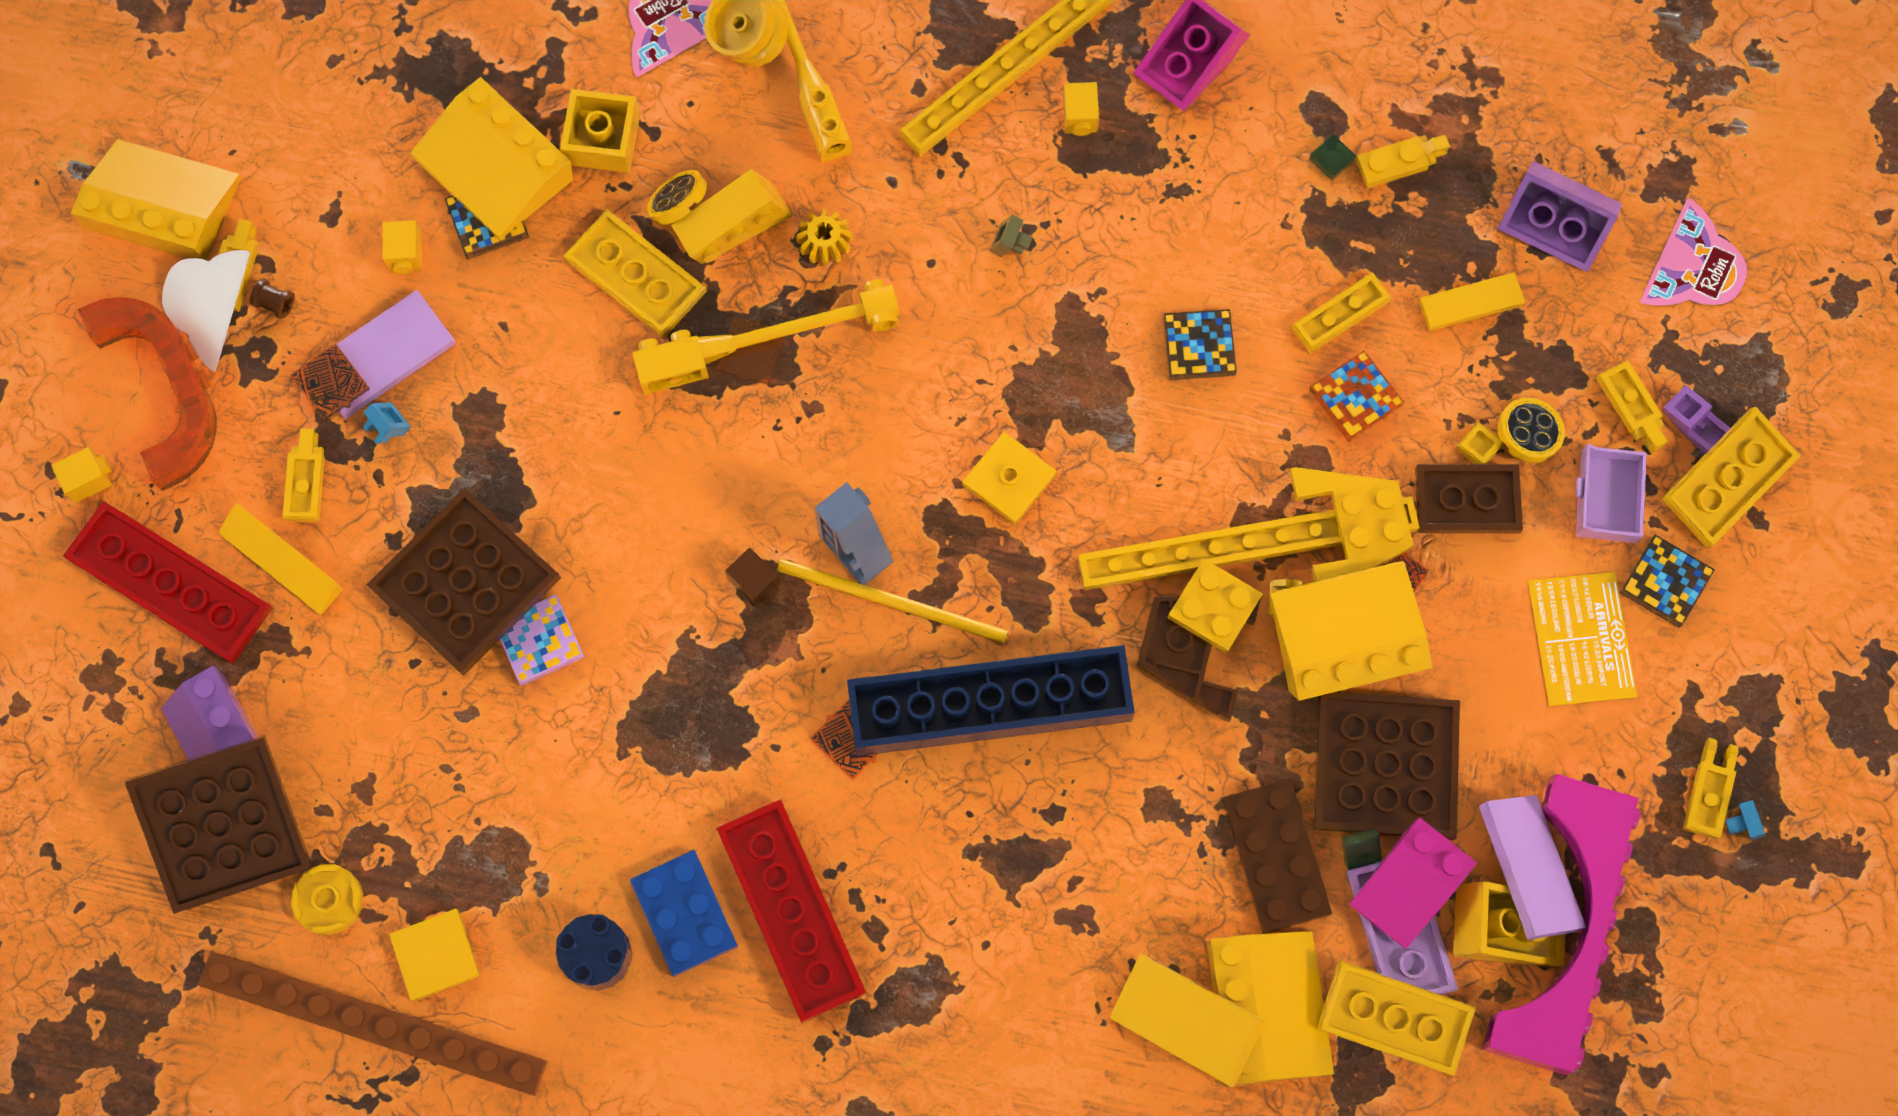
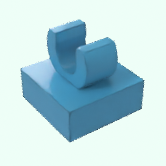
M392 402L371 403L363 412L369 419L364 424V430L374 431L377 429L379 435L374 439L375 444L386 443L391 437L404 436L411 428Z
M1753 800L1739 804L1742 815L1725 820L1731 835L1748 830L1752 840L1766 836Z

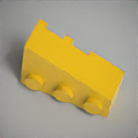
M751 168L689 212L686 217L673 223L671 226L690 258L704 264L714 261L722 253L793 215L775 185Z

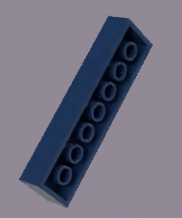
M1125 645L847 680L856 756L1132 722L1135 714Z

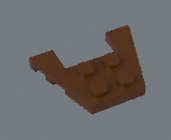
M1180 596L1154 597L1137 665L1220 719L1230 722L1238 690L1203 680L1212 645L1167 618ZM1260 600L1246 623L1254 625Z

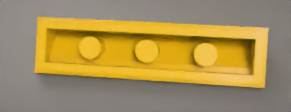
M238 503L232 507L218 533L321 616L343 591L342 587Z

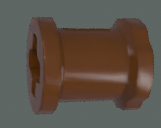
M261 279L255 284L249 300L251 306L255 308L261 306L274 312L276 318L282 319L291 311L295 294L289 290L285 292L271 286L268 280Z

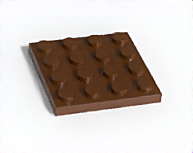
M464 488L366 585L464 676L561 579V576Z
M1339 691L1319 696L1314 830L1402 836L1413 821L1421 818L1448 840H1455L1457 838L1460 700Z
M265 735L125 781L127 791L173 914L309 870L312 867Z

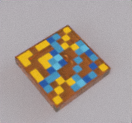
M1365 350L1309 388L1310 392L1349 442L1401 408L1405 403Z

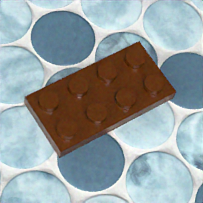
M1291 779L1223 797V804L1262 933L1265 934L1331 916L1330 904Z

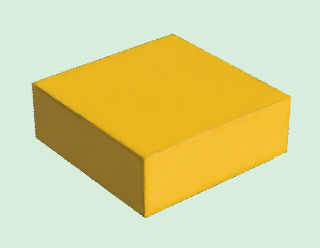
M1478 421L1455 449L1473 464H1487L1503 446L1504 442L1501 443L1499 437Z

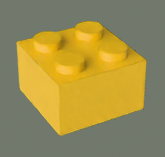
M571 89L560 146L561 152L571 161V166L630 173L641 114L637 98L635 96Z

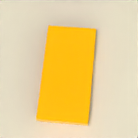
M608 209L597 218L563 255L567 263L663 339L707 292L706 287Z
M1753 407L1672 487L1662 500L1706 548H1711L1798 460L1800 454L1759 409Z
M1145 954L1139 955L1109 1017L1230 1087H1235L1266 1022Z
M1338 960L1316 1029L1455 1076L1476 1007Z

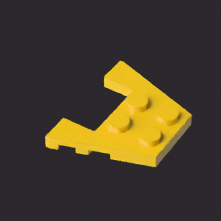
M1298 467L1290 469L1289 474L1296 501L1331 495L1345 554V560L1313 565L1311 570L1314 582L1381 566L1411 550L1414 546L1398 481Z

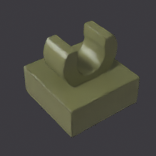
M1011 215L1001 222L989 252L1002 257L1010 250L1018 254H1022L1024 249L1028 250L1032 237L1026 233L1019 232L1024 220Z

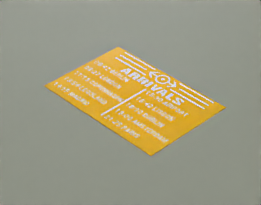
M1615 571L1528 580L1549 706L1638 697Z

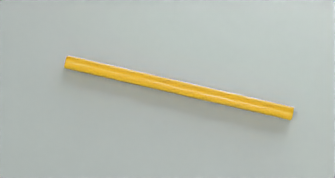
M782 558L778 564V572L1005 644L1008 630Z

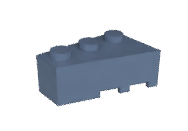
M846 482L814 508L819 537L860 584L865 585L894 561L868 507L871 504L870 500L860 488L857 487L854 490Z

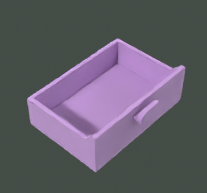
M1587 444L1580 453L1579 477L1576 479L1575 497H1578L1576 537L1637 543L1643 537L1646 452L1600 448L1591 444Z

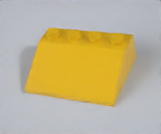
M481 77L453 99L410 152L412 158L499 240L503 239L521 221L523 222L573 181L571 161Z
M117 139L82 184L71 214L83 229L183 258H199L207 261L241 175Z
M1404 561L1269 593L1288 689L1298 701L1433 668L1427 634Z
M1313 932L1254 934L1210 939L1207 943L1213 992L1266 1021L1235 1086L1334 1075L1328 1033L1316 1029L1324 1004Z

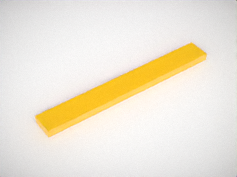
M1060 0L900 128L898 135L921 157L1113 3V0Z

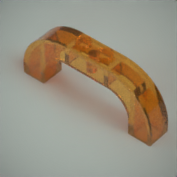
M127 297L106 298L77 309L89 337L100 349L126 338L136 337L152 342L178 400L180 418L176 429L166 440L140 452L152 481L162 491L183 482L204 463L213 447L217 431L216 411L207 390L212 387V384L203 368L198 370L194 360L199 359V355L192 341L186 342L179 330L162 311L142 300Z

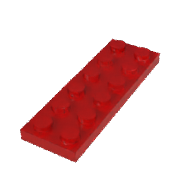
M105 501L101 503L63 555L66 560L232 665L273 609L265 601Z
M781 799L717 827L716 829L801 1024L866 995L863 983Z

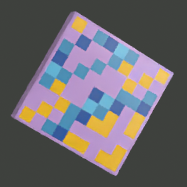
M557 595L536 603L500 639L521 686L585 658Z

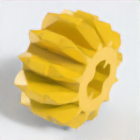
M823 208L820 212L821 216L816 217L815 214L810 212L808 214L809 222H800L799 230L801 232L796 235L797 243L801 244L800 253L803 256L810 254L809 259L812 264L821 258L823 265L827 267L830 258L839 263L841 261L840 253L849 254L850 245L848 243L853 240V234L851 231H848L849 222L847 219L840 220V214L837 211L829 217L827 216V211ZM822 235H826V238L830 236V239L824 240Z

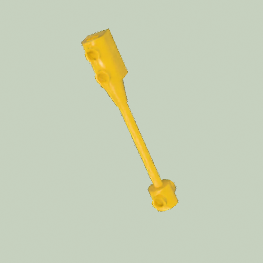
M773 0L786 13L789 25L787 43L796 63L800 109L821 162L825 163L851 154L852 143L829 85L825 84L811 61L808 60L785 0Z
M881 279L871 280L864 284L865 291L859 293L861 303L735 336H691L689 330H679L670 335L672 342L658 345V341L655 338L642 340L638 343L639 350L632 353L643 393L646 395L707 379L709 376L706 364L727 356L738 348L865 316L867 325L871 324L874 331H886L898 325L897 317H900V312L892 284L884 286Z

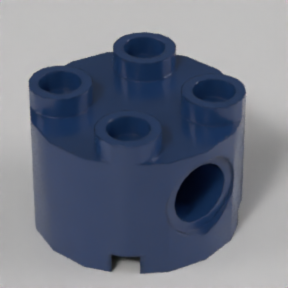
M588 914L575 918L564 927L556 939V957L560 969L568 979L583 988L603 990L613 987L624 978L628 971L630 960L632 959L630 940L616 922L602 914Z

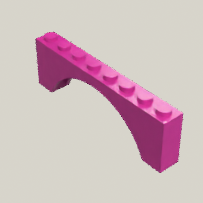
M1555 774L1548 780L1541 808L1545 818L1557 829L1569 846L1576 861L1583 886V920L1586 928L1581 930L1576 950L1569 964L1550 988L1526 1005L1497 1012L1490 1016L1483 1051L1563 1075L1574 1073L1575 1068L1579 1069L1581 1067L1585 1050L1580 1045L1583 1033L1588 1034L1593 1019V1014L1588 1011L1591 999L1597 998L1601 985V979L1596 978L1599 964L1604 965L1609 951V945L1605 944L1607 930L1611 931L1617 917V911L1613 910L1615 896L1619 897L1624 887L1625 877L1621 876L1623 862L1627 863L1632 853L1633 843L1628 842L1631 829H1636L1640 819L1641 810L1636 808L1637 797L1559 774Z

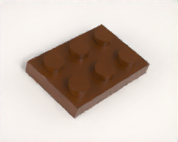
M1417 464L1415 480L1417 518L1420 527L1418 533L1522 532L1519 465Z

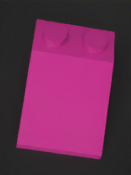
M1185 0L1133 73L1181 110L1185 111L1232 61L1250 34L1206 1Z
M1418 818L1407 828L1349 905L1401 947L1407 949L1457 890L1477 862L1423 819Z

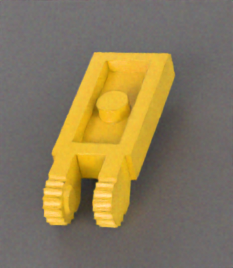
M1708 738L1704 745L1701 762L1698 764L1683 830L1718 840L1722 835L1737 772L1734 771L1739 750L1738 746L1729 744L1724 753L1722 767L1714 765L1713 760L1717 750V740Z

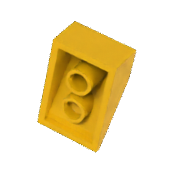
M1485 881L1460 884L1455 895L1453 956L1481 961L1565 968L1566 934L1527 940L1508 886Z

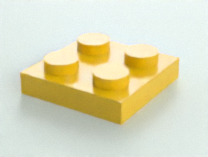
M1203 558L1167 618L1227 654L1263 593Z

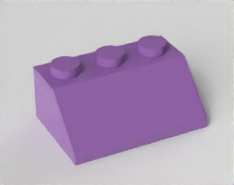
M1532 161L1498 229L1588 272L1619 215L1622 203Z
M214 666L183 682L161 707L188 760L258 737L225 675Z

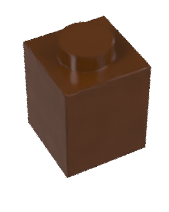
M750 547L725 570L727 579L755 607L762 601L765 604L768 603L779 592L778 586L781 584L779 575Z

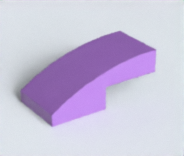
M1687 385L1663 408L1664 413L1672 423L1704 454L1730 429L1728 425L1710 412L1712 405Z

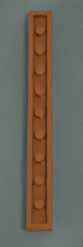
M210 952L198 983L200 987L536 1096L547 1065L545 1060L215 952Z

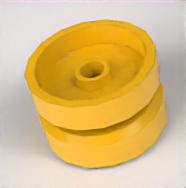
M712 0L705 14L704 30L707 41L713 49L747 67H760L771 62L781 53L788 36L789 25L786 13L773 0Z

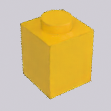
M1097 82L1064 83L1063 111L1065 133L1086 136L1092 132H1097L1099 122Z
M416 220L383 222V261L389 272L410 274L413 270H422V232Z
M90 447L51 465L64 494L75 504L112 486L108 476L112 469L103 454L98 456Z

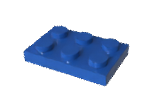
M695 850L630 879L673 977L738 947Z

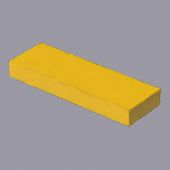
M1372 272L1293 323L1291 330L1309 354H1311L1388 304L1392 297Z
M1515 272L1419 299V305L1429 332L1522 307L1525 304Z

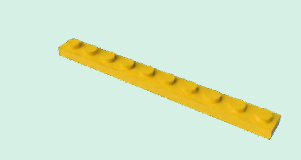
M1403 497L1402 500L1410 533L1418 532L1420 527L1413 497ZM1329 510L1078 554V563L1084 590L1196 571L1203 558L1220 567L1340 546L1342 541L1335 511Z

